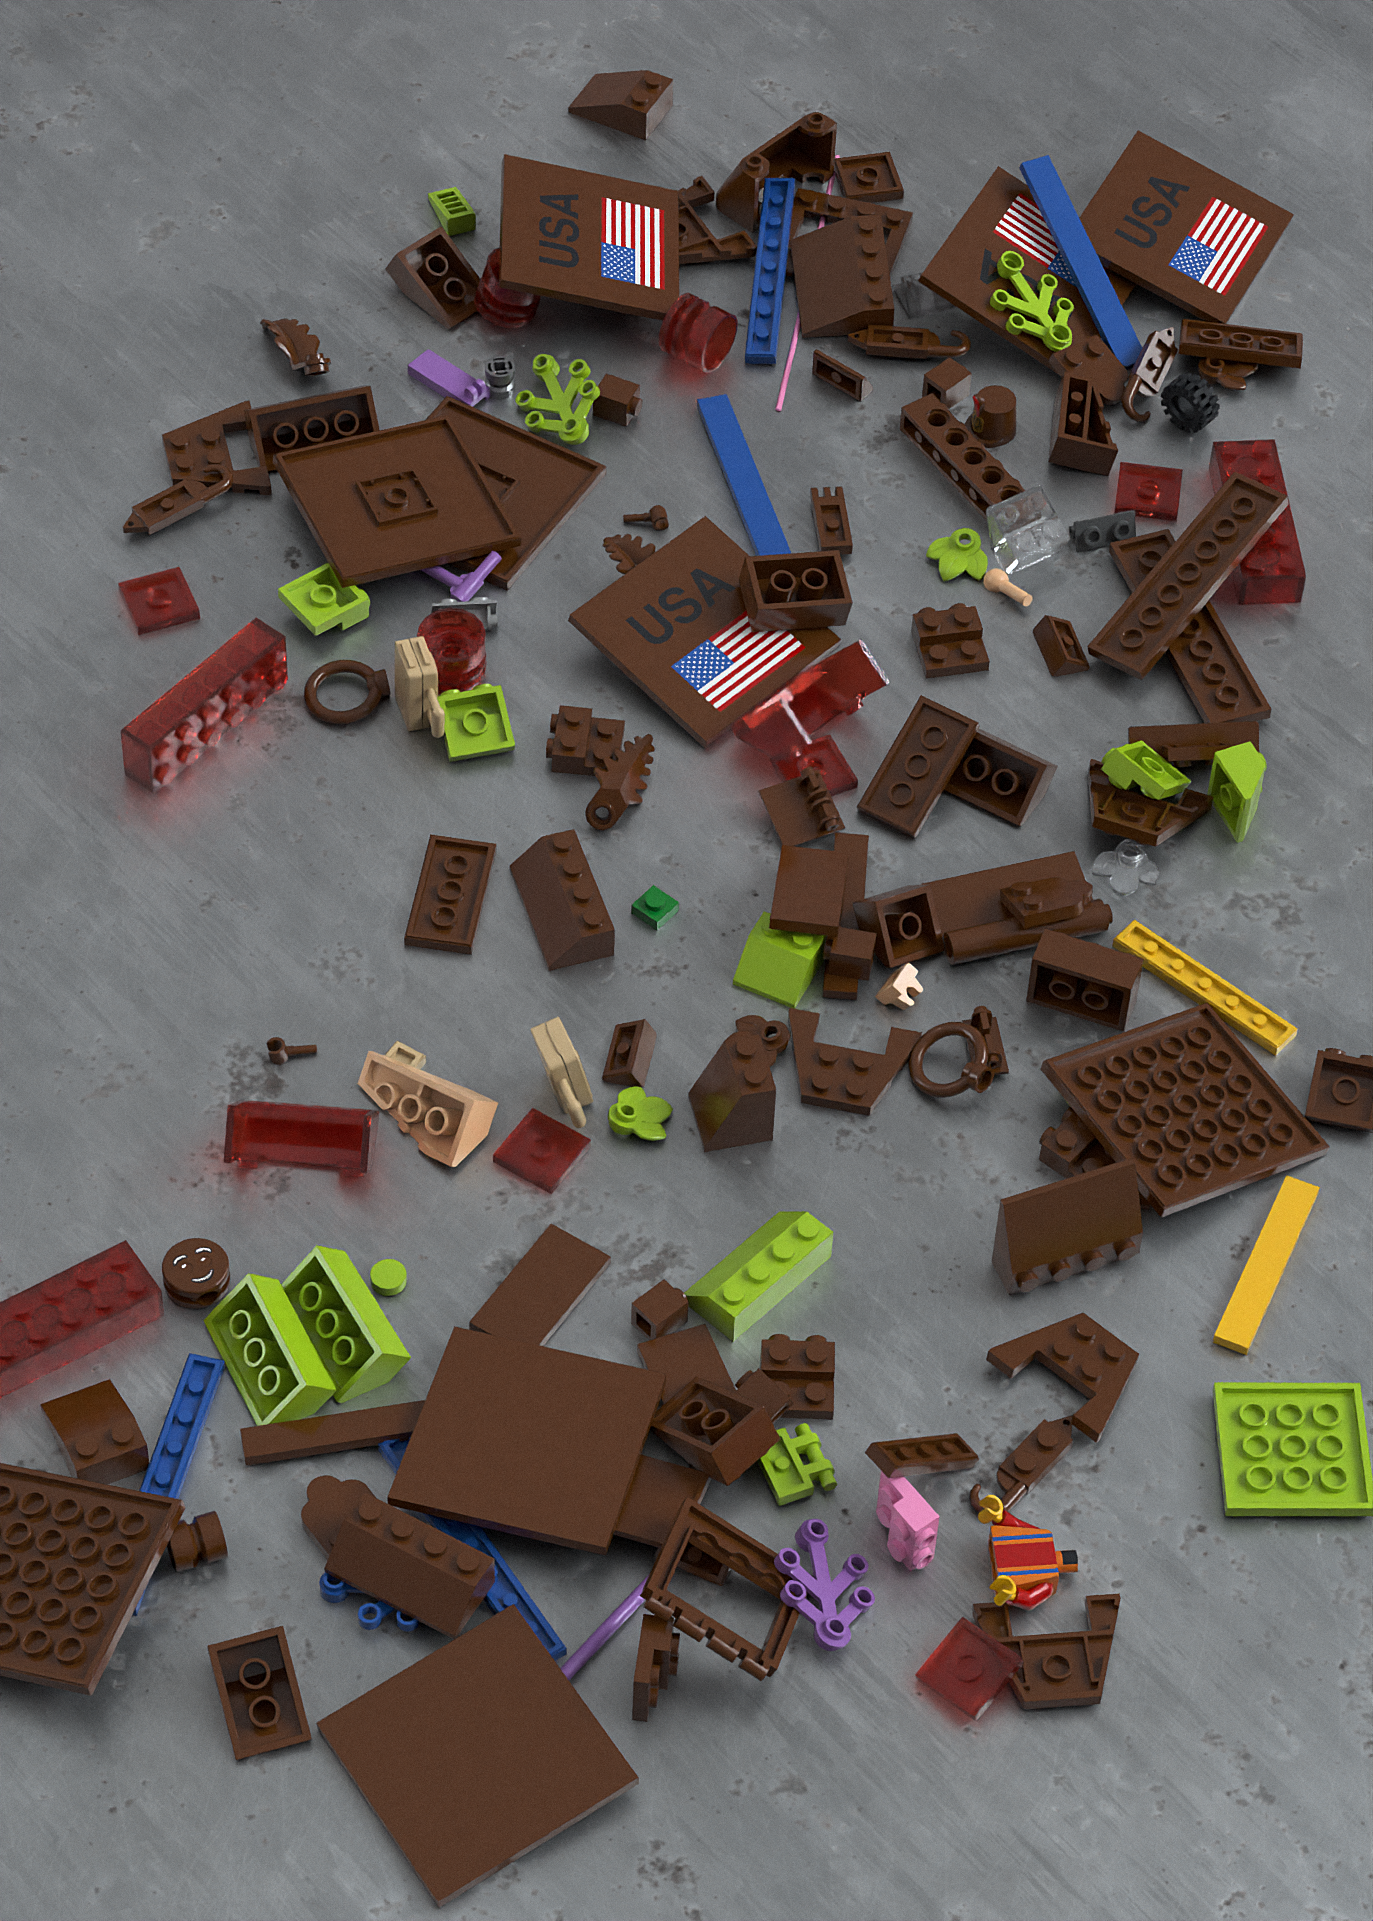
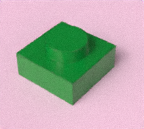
M654 885L631 905V914L655 930L660 929L679 911V902Z

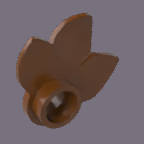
M1209 357L1203 358L1198 365L1201 379L1204 378L1208 381V384L1220 383L1224 388L1231 390H1246V382L1243 377L1255 373L1259 368L1256 363Z
M748 1015L735 1021L738 1032L733 1033L726 1039L760 1034L768 1064L771 1067L776 1061L777 1054L784 1051L788 1046L790 1032L783 1022L776 1020L767 1022L761 1016ZM776 1034L774 1037L768 1038V1036Z

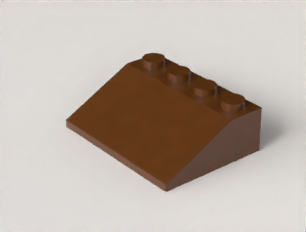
M881 214L850 216L790 240L802 338L848 335L867 329L868 324L894 325L895 308Z
M1133 1158L1000 1200L991 1262L1009 1295L1018 1292H1030L1040 1285L1052 1281L1060 1282L1066 1280L1071 1275L1086 1270L1095 1271L1105 1264L1117 1260L1125 1261L1140 1253L1143 1227L1136 1165Z

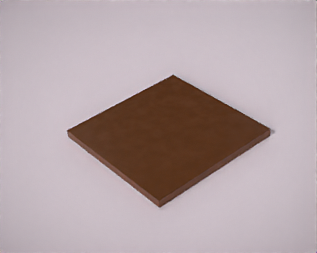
M446 396L426 420L450 415L522 537L521 546L497 551L502 560L484 579L508 591L606 475L607 466ZM489 554L447 564L470 573L474 572Z
M450 415L273 454V463L342 588L489 554L491 551L497 552L521 546V535Z
M454 1326L387 1497L388 1504L394 1507L606 1556L666 1384V1374Z
M514 1604L316 1723L319 1732L439 1908L639 1784L637 1774Z

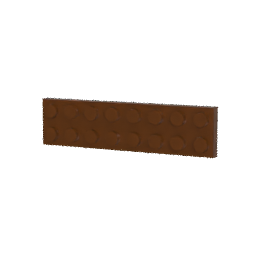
M1234 472L1087 646L1089 655L1142 680L1289 504L1288 496L1238 472Z
M1165 529L1110 543L1109 553L1132 593L1176 541L1170 530ZM1208 600L1165 652L1204 723L1260 721L1270 718L1272 710L1210 600Z

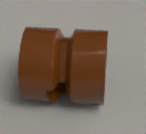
M215 1511L194 1516L190 1524L185 1520H180L166 1546L176 1573L197 1567L199 1560L209 1564L228 1558L224 1533Z

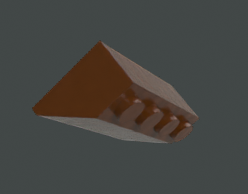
M368 385L243 410L249 441L259 467L266 466L267 471L276 470L273 463V454L380 431L371 386Z
M978 729L944 790L1018 826H1022L1044 798L1058 766L984 730Z
M575 829L542 836L509 865V870L548 970L551 971L614 956L615 929Z
M366 1492L361 1495L343 1520L324 1568L325 1572L452 1639L457 1638L495 1583L494 1558Z

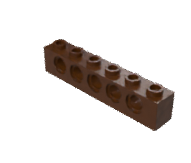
M931 393L901 408L900 430L1008 544L1039 530L1042 507L1037 499L1032 498L1022 488L1021 483L1004 469L1002 463L985 449L981 441L976 440L967 430L965 424L958 421L944 403H941Z

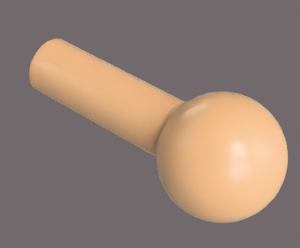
M994 568L985 574L983 583L989 591L1002 592L1023 606L1031 604L1032 595L1009 582L1005 571Z

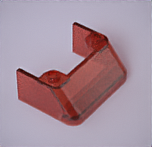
M859 639L797 675L735 722L730 729L737 739L777 762L784 759L786 763H789L803 753L801 749L813 743L810 739L811 735L837 715L845 712L849 716L864 706L861 701L862 699L888 685L890 681L862 639Z
M238 1100L227 1107L224 1163L237 1161V1167L257 1169L258 1162L266 1161L336 1166L343 1169V1175L364 1177V1174L370 1172L373 1166L379 1111Z

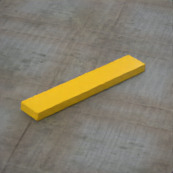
M1133 920L1113 939L1112 947L1120 952L1129 953L1144 959L1143 967L1197 1004L1208 1003L1224 1022L1276 1056L1296 1037L1298 1028L1136 920Z
M1286 1175L1214 1334L1213 1343L1247 1355L1316 1201L1320 1187Z

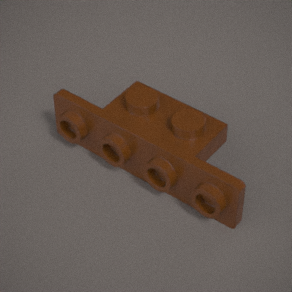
M1256 721L1130 726L1128 728V744L1143 741L1166 761H1172L1173 767L1192 766L1191 760H1204V765H1213L1215 752L1251 741L1259 753V723Z

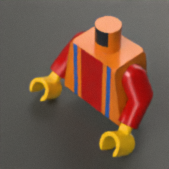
M988 1495L979 1501L978 1505L985 1508L978 1513L979 1521L983 1524L992 1521L994 1525L990 1526L987 1546L993 1583L989 1588L995 1590L994 1602L996 1605L1001 1606L1006 1602L1008 1606L1012 1605L1027 1611L1033 1610L1056 1594L1059 1573L1078 1572L1076 1550L1055 1551L1051 1531L1040 1529L1005 1511L1001 1500L995 1495Z

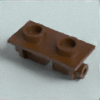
M978 1006L974 1009L971 1019L962 1020V1022L973 1026L983 1035L988 1047L987 1066L993 1069L994 1075L1009 1074L997 1018L992 1017V1012L987 1007ZM966 1039L970 1059L973 1062L974 1048L970 1041Z

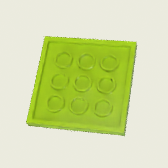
M1214 1382L1212 1391L1225 1516H1373V1478L1360 1383Z

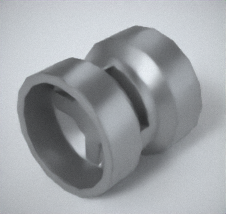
M498 355L489 358L485 363V385L490 388V397L494 399L509 398L515 392V363L506 356Z

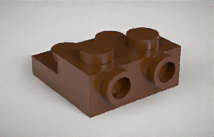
M957 603L948 610L935 611L934 608L926 607L913 614L911 633L926 679L989 671L990 661L983 643V628L976 606L967 607L963 603Z
M560 705L559 713L551 715L550 733L555 734V738H548L546 746V758H552V772L595 776L594 768L599 767L607 770L602 760L606 756L617 760L613 751L617 747L622 750L625 720L592 717L593 708Z
M1326 1048L1325 1051L1318 1050L1305 1118L1310 1121L1373 1133V1056L1360 1055L1359 1058L1347 1056L1346 1052L1336 1048Z
M1071 1106L1063 1114L1062 1124L1057 1129L1052 1126L1048 1127L1039 1141V1144H1041L1039 1160L1066 1179L1116 1163Z
M774 1334L769 1339H762L760 1369L794 1403L780 1418L833 1420L835 1342H827V1339L820 1335L809 1336L805 1341L790 1340V1337L785 1334Z
M643 1614L633 1681L632 1720L647 1722L649 1707L657 1708L659 1689L668 1690L669 1676H677L680 1633H673L675 1620L672 1616L666 1622L656 1615Z

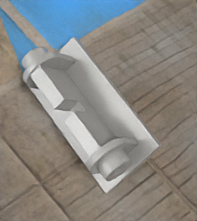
M475 597L466 602H457L455 599H442L438 603H432L431 617H434L432 618L433 630H439V633L462 632V620H468L469 632L491 631V627H498L496 614L497 600H489L487 597Z

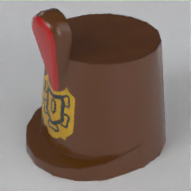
M991 385L984 387L972 397L974 408L972 414L966 420L965 426L976 440L983 443L985 448L1006 445L1016 436V396L1011 390L1003 386Z

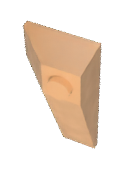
M368 1051L357 1083L382 1110H387L398 1121L399 1124L397 1126L404 1133H409L419 1143L418 1148L424 1154L451 1167H456L488 1135L498 1106V1102L473 1090L374 1051Z

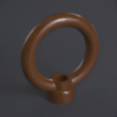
M336 660L319 667L308 678L304 688V700L310 712L317 718L333 724H348L359 721L368 716L377 707L381 696L391 695L385 669L374 671L368 665L355 660ZM353 673L365 679L369 693L365 701L358 707L346 711H334L324 707L318 701L317 690L319 685L326 678L334 674Z
M947 1022L931 1028L916 1042L909 1058V1072L913 1083L919 1090L933 1097H952L965 1092L969 1088L977 1093H982L988 1089L994 1077L993 1069L987 1066L988 1047L983 1035L973 1026L963 1022ZM947 1036H961L968 1039L974 1048V1060L964 1066L960 1079L947 1084H939L930 1081L925 1076L923 1059L928 1049L936 1041Z

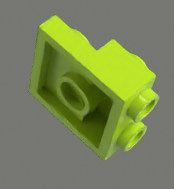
M329 563L278 588V598L315 636L336 625L343 631L369 617L370 599L363 589H358L355 585L342 588Z
M480 684L472 690L464 692L452 689L441 693L437 697L439 705L445 713L443 736L450 762L515 750L514 737L501 685Z
M1143 741L1125 744L1118 748L1113 747L1105 754L1101 761L1103 764L1101 770L1109 776L1108 779L1113 785L1125 790L1141 786V791L1152 799L1160 800L1182 793L1191 783V780Z

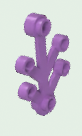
M809 1519L804 1521L796 1531L795 1540L801 1549L810 1554L814 1577L799 1565L800 1556L795 1550L791 1548L781 1549L774 1559V1565L778 1571L787 1574L793 1580L786 1583L780 1592V1597L787 1606L794 1607L814 1625L813 1636L819 1647L826 1651H836L848 1644L851 1639L849 1625L860 1613H865L875 1602V1596L867 1587H857L849 1597V1604L837 1615L835 1600L854 1580H859L868 1570V1562L859 1554L850 1555L843 1564V1570L831 1582L824 1544L829 1537L828 1527L820 1519ZM783 1558L789 1560L791 1564L787 1563ZM790 1591L794 1592L797 1597L793 1596ZM806 1591L819 1602L820 1610L805 1599Z

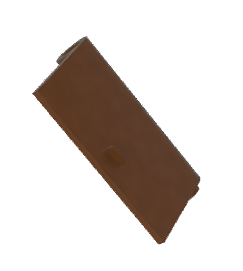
M1075 851L921 884H930L945 948L944 952L950 965L1037 947L1044 929L1061 932L1074 938L1107 932L1109 924L1113 922L1111 908L1109 904H1104L1101 899L1093 900L1091 895L1090 901L1083 905L1084 911L1076 917L1024 928L1001 902L1000 889L1011 887L1016 882H1033L1052 877H1060L1069 881H1086Z

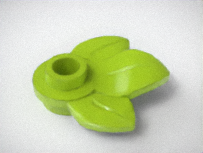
M961 528L954 531L950 537L938 538L931 543L926 553L927 558L939 560V572L944 582L952 580L964 571L973 579L981 581L985 576L988 566V558L980 549V536L970 528ZM969 540L971 542L969 544L964 545L961 544L959 541Z
M629 1087L618 1094L617 1103L610 1107L607 1115L609 1126L614 1132L621 1135L635 1133L645 1140H662L666 1138V1132L660 1123L670 1117L673 1107L662 1098L655 1096L646 1097L645 1091L641 1087Z

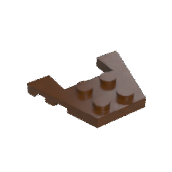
M703 176L694 179L693 185L688 189L681 188L678 190L679 264L755 257L757 246L745 230L716 239L693 208L712 202L715 198V191Z
M250 400L162 434V442L172 485L186 479L187 481L196 480L208 488L220 482L223 476L218 472L205 473L203 468L212 464H219L230 469L233 475V484L231 486L233 493H244L245 489L260 490V495H272L271 482L266 466L233 470L224 434L247 430L243 410L251 408Z
M1094 759L1090 760L1088 784L1092 827L1100 829L1106 834L1119 835L1132 839L1141 845L1156 847L1212 808L1213 796L1185 788L1177 804L1152 799L1141 793L1118 788L1109 781V776L1101 770L1103 764Z
M789 1008L788 1024L791 1031L792 1050L794 1051L796 1062L795 1069L800 1101L804 1104L870 1116L891 1087L892 1080L899 1070L902 1071L908 1063V1058L914 1045L922 1036V1032L891 1027L884 1055L814 1042L820 1013Z
M1082 1312L995 1346L988 1351L986 1360L1011 1379L1034 1359L1040 1361L1090 1399L1073 1414L1071 1424L1097 1443L1101 1439L1107 1422L1110 1420L1119 1397L1122 1395L1137 1364L1139 1353Z
M1120 1593L1086 1596L1085 1609L1089 1631L1013 1636L1008 1604L1006 1602L1001 1606L996 1605L995 1602L973 1604V1618L1023 1709L1100 1704L1121 1599Z

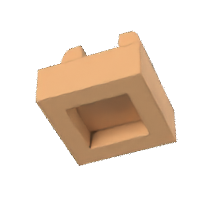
M909 962L890 974L875 997L884 1005L892 1003L906 1010L914 1004V1001L908 997L907 992L912 997H915L923 991L922 986L915 978L918 970Z

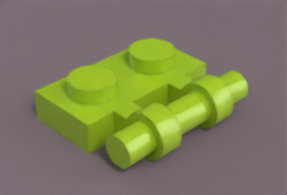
M807 1423L800 1424L795 1428L798 1437L790 1439L785 1427L776 1430L780 1440L763 1457L757 1460L779 1506L813 1495V1480L819 1481L825 1491H831L838 1485L833 1476L835 1469L831 1461L824 1458L820 1450L822 1446L821 1441L816 1433L811 1432ZM799 1454L807 1455L810 1464L803 1465Z

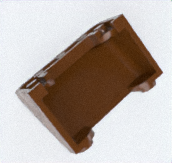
M810 113L751 152L740 161L717 191L716 208L753 234L760 226L762 202L759 199L763 197L765 178L793 177L803 184L806 182L807 177H819V182L822 184L826 183L834 174L837 122L822 113Z

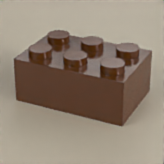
M839 550L747 556L744 559L739 583L752 632L846 625L853 602Z
M1044 929L1032 957L1026 1001L1124 1032L1137 1002L1144 959L1129 953L1103 947L1097 943L1077 939L1061 932Z

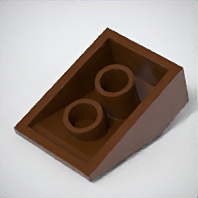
M649 70L595 74L568 107V112L646 141L673 106V79Z
M442 226L397 253L385 268L403 294L448 330L495 301V297Z
M697 1376L656 1411L650 1427V1431L695 1468L707 1473L711 1479L726 1486L740 1478L745 1470L759 1458L763 1457L780 1440L763 1405Z
M110 1379L40 1404L71 1477L108 1485L147 1470L149 1465L147 1443L134 1415Z
M283 1626L207 1646L236 1760L312 1740Z

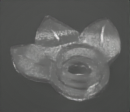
M1132 839L1122 841L1114 851L1101 853L1093 862L1091 869L1092 875L1110 878V887L1118 896L1133 894L1138 889L1140 882L1146 885H1156L1159 879V869L1155 863L1147 858V851L1144 845L1138 844Z

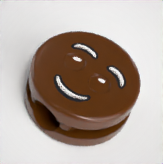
M203 1238L186 1239L172 1246L163 1258L162 1275L164 1289L168 1297L176 1304L191 1309L205 1308L220 1301L227 1293L231 1280L229 1259L224 1249L217 1243Z

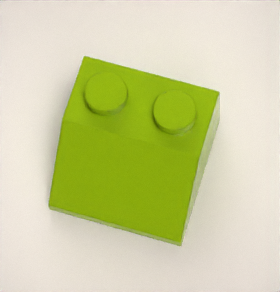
M1251 741L1215 752L1207 795L1214 797L1212 804L1237 843L1244 840L1255 815L1260 793H1262L1264 772L1267 769L1263 754L1257 752Z
M764 911L748 936L733 978V985L795 1009L824 962L826 936L769 928L771 914Z

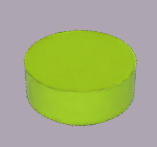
M384 1259L374 1264L370 1271V1281L373 1290L384 1296H393L400 1293L407 1283L404 1265L394 1259Z

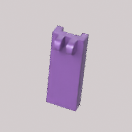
M429 349L407 365L410 376L443 397L449 396L472 407L481 399L487 400L490 398V388L485 385L483 380H476Z

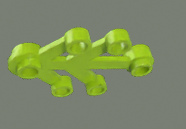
M1014 251L1004 252L997 262V271L1001 277L1011 280L1023 300L1009 295L1004 290L998 289L991 296L990 305L998 311H1003L1008 307L1037 319L1040 324L1027 321L1021 314L1014 313L1007 320L1006 329L1014 335L1024 331L1039 337L1049 349L1055 352L1069 347L1072 343V332L1067 326V321L1074 309L1073 303L1067 298H1059L1053 307V312L1056 315L1055 322H1053L1048 314L1052 293L1058 285L1057 279L1050 274L1042 275L1037 283V289L1040 291L1037 298L1020 273L1024 266L1023 258Z
M540 354L536 356L533 360L532 370L540 381L545 382L553 400L535 397L529 390H523L518 393L515 401L522 411L537 410L526 416L525 424L534 433L540 431L558 433L562 441L570 445L583 443L589 435V424L586 421V416L593 401L600 395V389L593 380L584 381L590 374L589 366L583 359L573 361L569 366V372L572 374V377L565 392H563L557 379L560 371L559 364L551 355ZM579 392L582 399L573 414L571 407ZM539 411L560 414L562 421L545 419Z

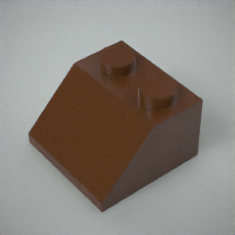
M930 884L907 885L853 902L859 930L877 933L875 954L886 968H892L945 951Z

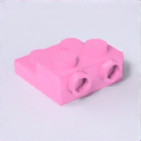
M881 1471L876 1514L880 1522L889 1528L888 1550L896 1561H902L910 1571L915 1568L922 1569L934 1558L940 1516L905 1477L888 1478Z

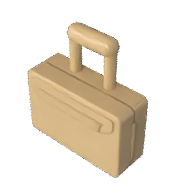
M423 636L395 641V699L407 730L410 732L431 727L432 735L435 738H440L444 735L445 713L437 700L438 672L433 656L429 652Z
M556 1017L531 1028L530 1031L560 1108L563 1109L565 1114L569 1113L571 1121L576 1128H582L586 1124L582 1107L594 1101L580 1056L576 1049H574L560 1017Z

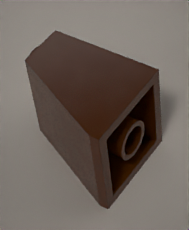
M760 1034L725 1040L688 1092L689 1102L704 1152L773 1140L777 1089Z

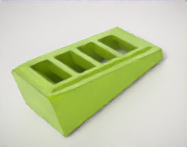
M456 187L428 193V199L441 225L449 236L476 230V215L470 204Z

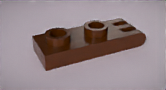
M842 486L835 487V496H831L830 487H823L822 497H819L817 488H810V498L820 551L839 550L840 555L852 554L853 543Z

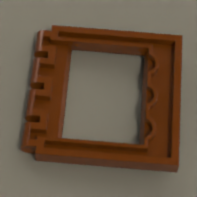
M798 188L793 202L786 276L794 277L790 240L797 238L805 217L823 216L827 222L835 223L850 216L881 214L883 232L889 235L885 246L891 279L912 224L913 212Z
M686 1497L679 1506L640 1594L642 1598L646 1599L644 1608L666 1622L673 1616L676 1618L673 1624L675 1628L697 1642H700L703 1637L708 1638L707 1648L731 1663L738 1657L741 1659L738 1667L759 1681H762L765 1676L771 1677L778 1669L800 1614L794 1607L787 1606L781 1600L763 1646L760 1649L669 1592L667 1588L687 1542L780 1600L781 1590L787 1582L793 1579L776 1569L774 1565V1559L778 1555L776 1552L694 1500ZM783 1558L787 1563L791 1564L789 1560ZM790 1591L793 1596L797 1597L794 1592Z

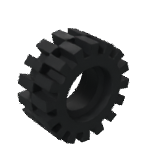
M1191 372L1179 375L1163 389L1161 393V398H1163L1161 406L1167 407L1163 411L1165 415H1171L1172 418L1169 420L1172 424L1175 421L1178 423L1177 428L1181 430L1185 427V432L1190 433L1193 431V433H1197L1218 416L1220 404L1216 403L1219 400L1218 396L1212 395L1213 387L1208 388L1206 386L1208 381L1204 378L1200 381L1199 375L1194 374L1192 376Z

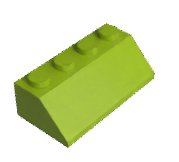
M807 1211L778 1212L684 1292L689 1302L688 1306L734 1342L831 1258L834 1232Z
M316 1245L281 1284L337 1390L333 1396L338 1403H344L388 1383L411 1359L408 1351L345 1251Z
M248 1273L203 1320L257 1426L299 1420L313 1415L337 1391L278 1279Z

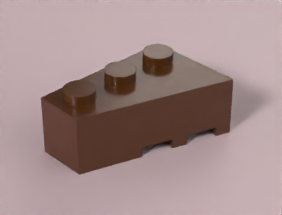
M1064 371L1055 395L1048 462L1109 476L1118 453L1116 443L1112 442L1110 436L1111 427L1109 421H1105L1102 412L1104 405L1095 378Z

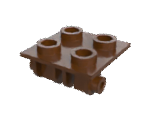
M812 766L802 769L800 771L802 776L758 791L782 845L797 846L845 829L820 771H814Z

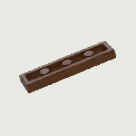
M958 1433L873 1442L865 1451V1454L888 1478L973 1468L980 1459Z

